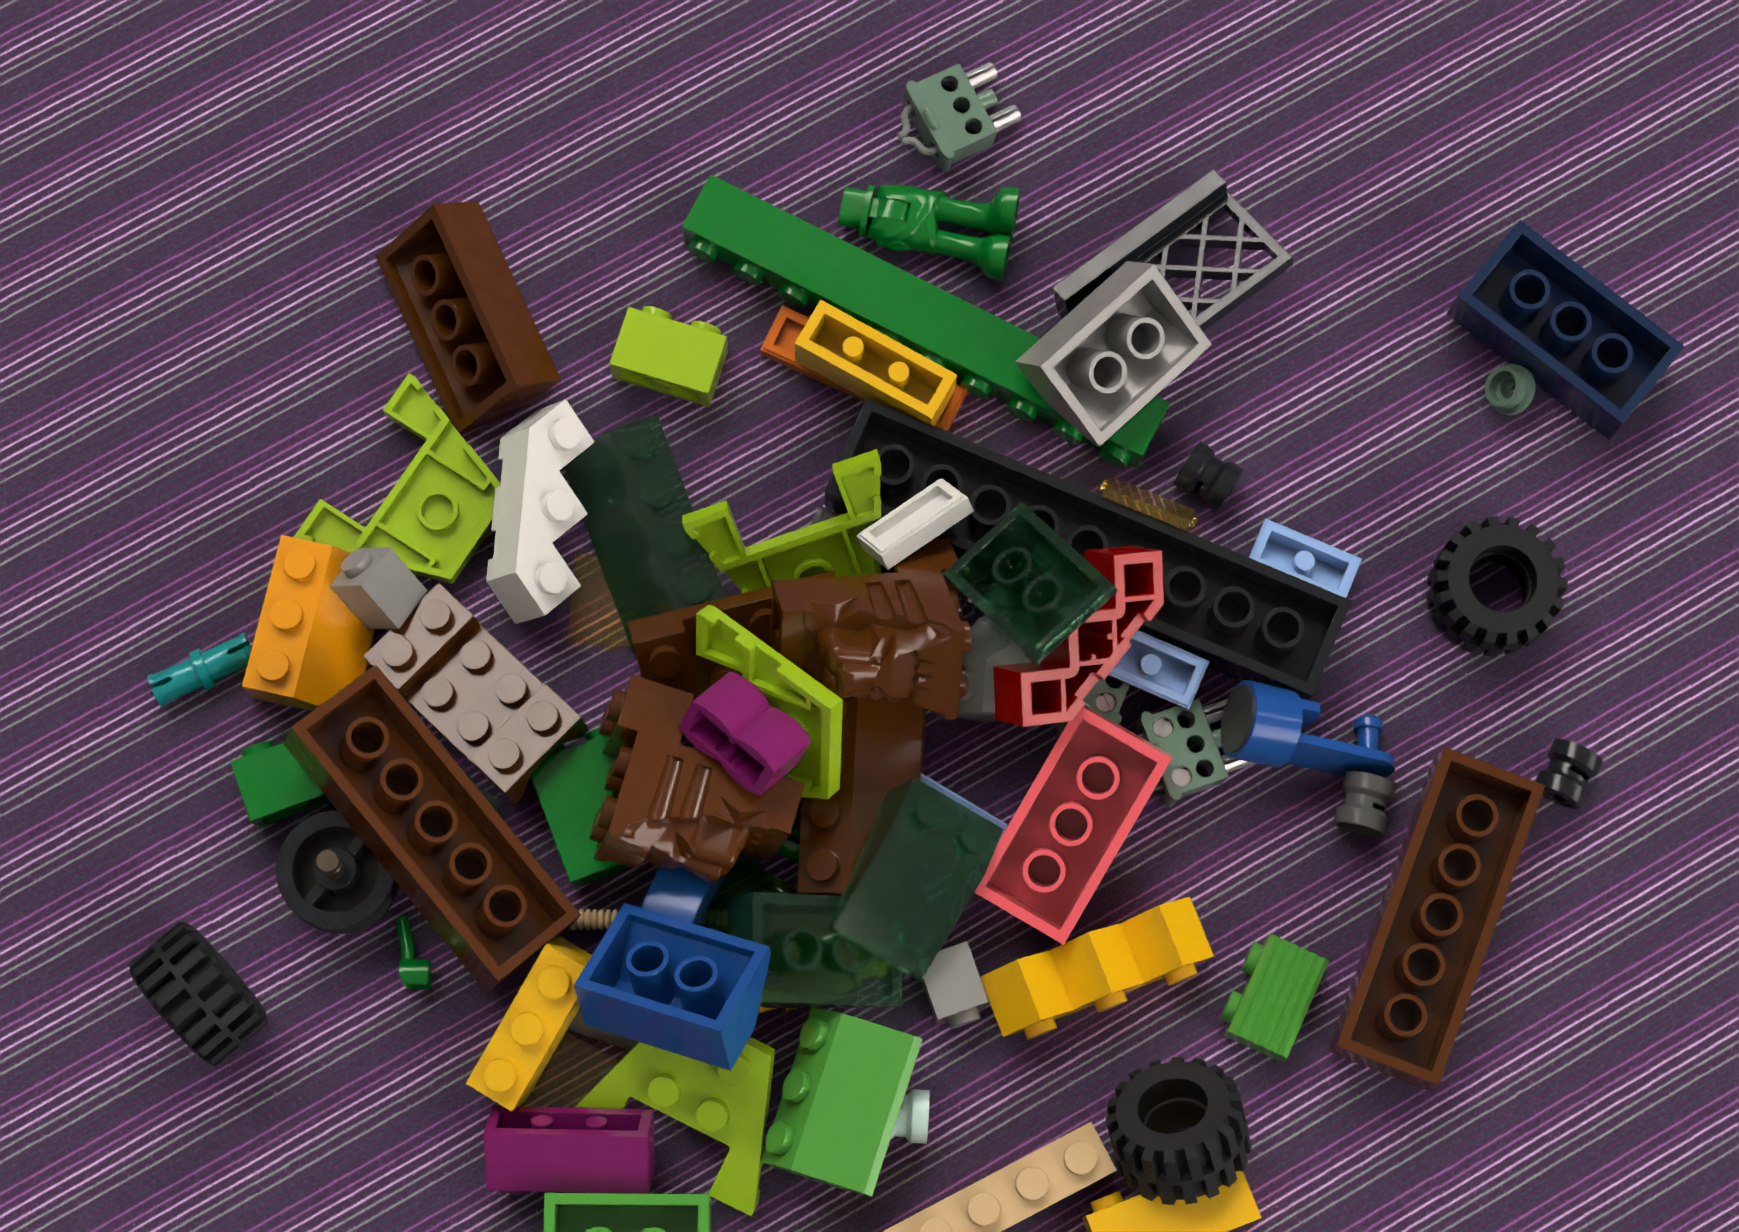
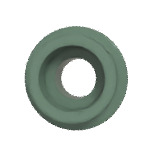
M1507 364L1496 368L1490 373L1485 383V395L1494 410L1505 415H1516L1523 412L1530 405L1535 395L1536 384L1534 376L1527 368L1518 364ZM1514 384H1516L1515 390L1512 396L1510 397L1511 388Z

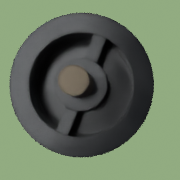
M338 811L318 813L302 821L289 833L279 851L276 877L284 901L303 921L323 932L350 934L362 931L378 922L389 911L397 897L399 885Z

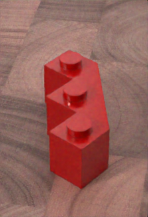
M1136 546L1085 550L1087 603L1039 608L1041 661L993 666L995 719L1022 727L1073 721L1086 704L1083 699L1099 679H1106L1132 644L1129 641L1145 620L1151 621L1164 605L1162 550Z

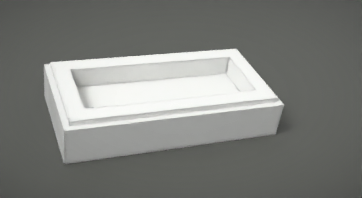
M941 478L860 532L857 538L863 550L889 570L974 512L967 496Z

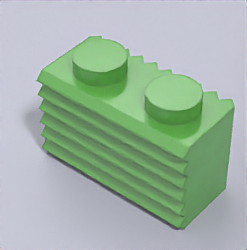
M1272 934L1265 938L1262 945L1253 942L1241 968V971L1249 974L1241 993L1234 990L1231 991L1220 1015V1020L1228 1023L1223 1036L1280 1062L1286 1060L1329 960Z

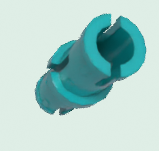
M243 632L239 636L204 652H201L199 648L189 652V659L158 673L148 675L147 679L149 685L153 686L152 692L156 700L162 707L166 703L203 686L206 690L216 687V680L247 667L252 646Z

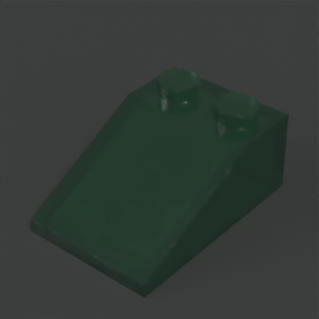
M1022 501L943 573L965 603L993 631L1036 665L1041 663L1118 592L1116 587Z
M915 777L887 791L828 930L915 980L923 979L983 879L1003 828Z
M750 892L728 898V934L770 947L771 956L760 1007H902V899Z

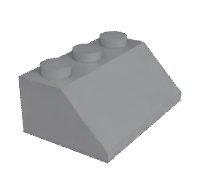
M1126 261L1019 357L1015 363L1050 407L1095 446L1100 447L1212 344L1154 264Z

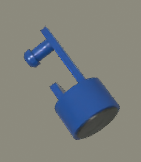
M1243 680L1236 685L1227 700L1221 721V744L1224 753L1229 758L1275 768L1282 767L1287 763L1344 776L1346 771H1360L1385 778L1392 775L1395 771L1394 757L1387 752L1379 750V735L1383 731L1382 721L1375 715L1364 714L1354 720L1353 732L1357 735V745L1301 733L1302 729H1305L1320 718V703L1300 699L1298 693L1294 690Z

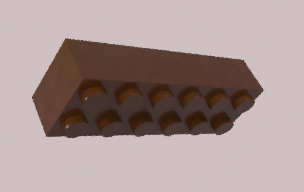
M376 664L290 727L284 741V746L487 994L542 951L546 943L567 931L581 916L579 911Z
M1446 747L1433 758L1328 1052L1425 1090L1439 1086L1545 785Z

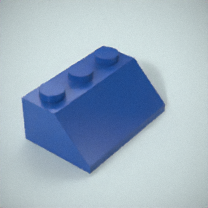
M624 903L575 982L574 989L585 1025L731 1071L755 1029L771 951L769 946Z

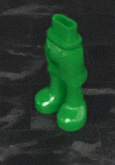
M868 185L867 191L845 187L838 226L858 229L859 237L869 238L876 242L878 247H885L891 251L913 250L932 256L939 253L978 266L987 278L1003 282L1009 260L1011 240L1013 239L1021 188L1003 187L991 202L975 203L945 197L946 192L930 191L905 185H878L877 191L874 185ZM937 221L984 231L992 234V236L974 237L939 230Z

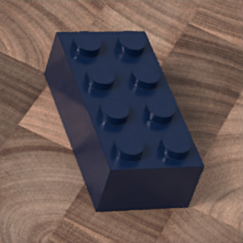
M1519 220L1463 288L1447 312L1448 316L1510 364H1518L1527 368L1534 376L1537 385L1607 439H1610L1622 426L1685 347L1521 220Z

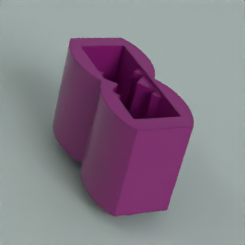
M728 672L693 700L679 724L683 734L698 750L713 759L719 760L734 781L747 791L759 796L765 793L799 763L811 743L809 736L795 719L785 712L771 707L764 695L754 684L733 672Z

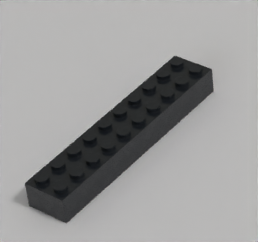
M868 398L865 399L838 462L877 449L881 461V518L942 478L968 497L974 512L934 539L949 538L957 558H963L966 566L1061 606L1087 603L1085 550L1125 546L1162 550L1164 605L1151 621H1144L1138 629L1139 631L1210 661L1208 664L1209 668L1240 681L1250 680L1294 690L1298 693L1300 699L1310 700L1312 698L1352 600ZM832 473L825 489V506L845 514L848 511L835 476Z

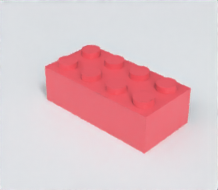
M1084 705L1073 721L1068 722L971 891L1064 945L1172 760V755Z

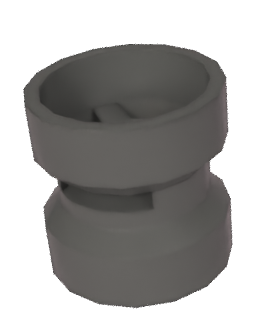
M1346 771L1341 787L1345 793L1344 804L1336 808L1333 824L1349 832L1383 837L1388 824V818L1384 814L1386 805L1393 800L1397 784L1390 779L1371 773Z

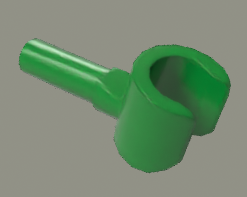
M408 916L397 917L395 922L401 947L399 975L402 983L410 990H428L431 988L432 980L431 960L415 959V949Z

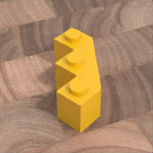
M1190 897L1158 905L1122 923L1087 932L1049 951L1017 959L981 976L980 979L1002 1036L1006 1037L1024 1031L1027 1040L1057 1029L1054 1020L1095 1005L1099 1013L1128 1001L1125 995L1126 992L1165 978L1169 986L1189 979L1198 974L1195 967L1196 964L1214 955Z

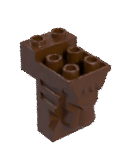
M949 538L933 539L889 570L885 568V573L773 581L769 646L841 699L851 696L866 699L870 695L877 701L885 696L889 702L897 703L902 698H910L915 704L924 709L932 710L946 720L957 719L959 697H965L967 693V676L965 667L962 664L963 653L971 651L972 643L970 625L968 621H963L962 607L960 602H958L959 590H965L967 587L966 563L963 558H957Z
M632 675L624 691L615 688L610 704L606 706L598 731L599 735L607 737L602 754L614 757L616 760L613 759L604 786V790L613 793L612 797L605 796L601 809L597 811L589 836V840L598 842L593 859L639 867L642 861L644 862L645 860L668 870L674 868L684 869L702 881L714 884L719 878H723L728 874L740 853L748 856L754 854L771 860L791 834L804 783L782 777L761 796L747 791L730 777L719 760L705 755L700 750L680 745L683 732L679 724L693 701L694 694Z

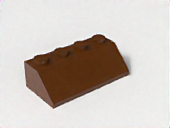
M478 201L433 204L375 256L446 413L460 435L531 405L561 381Z
M870 695L866 699L854 696L843 698L840 790L829 799L802 797L797 893L814 901L918 902L922 808L921 773L923 774L926 709L915 704L912 699L902 698L897 703L889 702L885 696L877 701Z

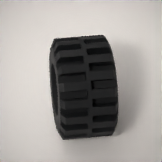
M1498 516L1486 517L1479 525L1475 520L1465 525L1460 533L1456 532L1434 560V567L1428 573L1426 584L1431 585L1430 591L1426 594L1427 605L1435 606L1436 611L1431 617L1436 626L1442 623L1446 625L1449 630L1444 636L1453 643L1458 637L1465 642L1463 650L1473 653L1477 648L1484 649L1483 656L1495 657L1500 651H1504L1506 655L1516 653L1522 646L1528 647L1555 621V616L1562 610L1565 600L1561 596L1568 589V578L1560 577V573L1566 567L1563 557L1553 558L1551 552L1555 549L1556 545L1550 537L1545 542H1541L1536 537L1541 529L1533 524H1530L1524 530L1519 528L1520 519L1508 517L1504 523H1499ZM1481 562H1495L1509 568L1517 576L1522 587L1523 601L1521 607L1511 612H1498L1481 604L1474 596L1470 587L1469 572L1471 567Z
M182 921L177 922L129 963L132 979L143 995L186 1045L205 1062L219 1066L268 1024L265 1009L256 996L219 952L192 925Z
M1172 1057L1171 1062L1161 1064L1160 1060L1150 1062V1068L1144 1071L1138 1068L1130 1073V1081L1120 1082L1115 1088L1116 1097L1109 1099L1107 1105L1109 1116L1106 1117L1118 1169L1121 1176L1125 1177L1126 1184L1133 1191L1140 1189L1142 1197L1153 1201L1156 1197H1161L1162 1204L1174 1205L1176 1200H1185L1186 1205L1198 1203L1197 1197L1207 1195L1210 1199L1220 1194L1218 1189L1220 1186L1230 1187L1237 1180L1235 1171H1244L1248 1163L1246 1154L1251 1153L1250 1134L1243 1103L1231 1076L1225 1077L1224 1070L1216 1064L1207 1068L1205 1060L1194 1058L1191 1062H1184L1183 1057ZM1191 1127L1183 1132L1166 1134L1177 1128Z

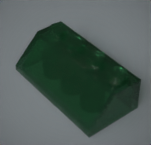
M657 414L607 431L595 439V443L564 466L574 494L588 513L583 520L632 653H635L628 624L629 621L726 597L714 564L709 559L708 552L696 539L693 540L683 527L682 515L694 511Z

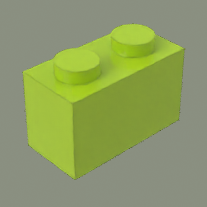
M643 306L642 311L628 307L609 362L612 378L710 407L728 354L727 336L721 335L719 328L706 322L692 321L691 325L671 320L672 315L653 306Z

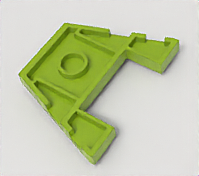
M408 373L384 407L383 412L386 417L425 441L419 452L367 526L360 525L320 499L296 532L294 538L331 545L350 553L359 548L391 547L413 574L454 584L491 530L495 488L500 487V482L470 444L468 445L452 425L442 409L436 405L424 390L418 379Z
M875 449L832 464L833 474L848 513L748 547L744 546L727 500L682 515L683 527L686 533L693 540L696 539L708 552L709 559L715 566L730 577L741 590V593L770 587L773 581L802 579L834 571L836 577L881 574V564L863 550L857 538L860 532L881 518V461L879 453Z
M708 604L696 613V655L741 672L742 677L760 690L771 707L777 708L795 719L809 736L811 743L799 763L783 777L804 783L801 797L829 799L840 790L843 699L715 606Z
M750 1037L730 1071L637 1042L574 1108L625 1109L630 1097L728 1145L730 1150L709 1194L711 1197L752 1217L760 1197L759 1181L761 1167L763 1166L761 1159L765 1150L763 1143L766 1118L769 1113L775 1049Z

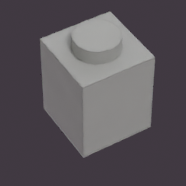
M391 547L359 548L353 551L344 559L341 564L342 571L330 585L333 591L367 629H399L428 591Z
M967 941L916 958L915 965L936 1024L948 1021L950 1028L953 1029L981 1019L978 1010L985 1008L989 1001Z

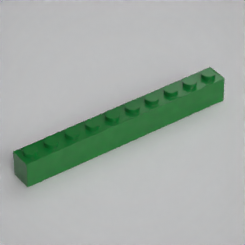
M711 174L682 225L684 243L688 244L687 249L696 257L710 263H714L715 259H718L734 267L732 271L740 279L753 285H759L762 281L778 289V295L796 307L805 308L806 304L816 308L819 301L823 300L957 374V379L962 381L961 387L970 394L982 399H987L990 395L1008 404L1006 406L1007 410L1016 417L1028 422H1033L1036 418L1054 427L1053 433L1062 440L1074 445H1079L1082 441L1100 450L1099 456L1114 466L1126 468L1128 464L1138 469L1166 415L1170 402L1155 396L1100 447L1095 446L1042 399L1015 363L1019 357L1041 338Z

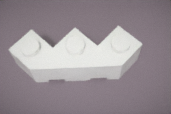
M566 399L536 410L500 438L498 460H502L503 463L500 487L495 488L491 531L496 532L493 558L488 560L486 582L515 624L547 615L581 587L553 545V542L588 513L559 470L595 442Z

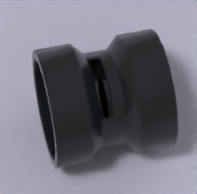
M1200 441L1183 465L1173 485L1185 493L1195 491L1202 497L1205 506L1217 512L1236 485L1244 468L1233 461L1223 462L1217 459L1214 449Z
M1556 738L1548 752L1550 762L1547 769L1538 773L1535 782L1545 785L1542 794L1544 798L1561 806L1579 810L1582 808L1588 795L1585 786L1590 778L1597 775L1603 760L1595 752L1578 743Z

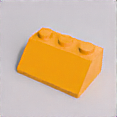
M281 535L242 687L252 698L313 711L366 672L368 662L363 656L372 648L377 629H367L330 587L342 571L341 564L350 552L331 545Z

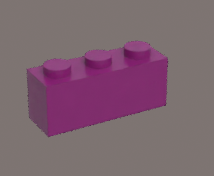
M492 1106L484 1130L487 1190L505 1191L514 1195L525 1194L530 1191L649 1194L655 1170L653 1109L519 1106L511 1112L503 1106Z

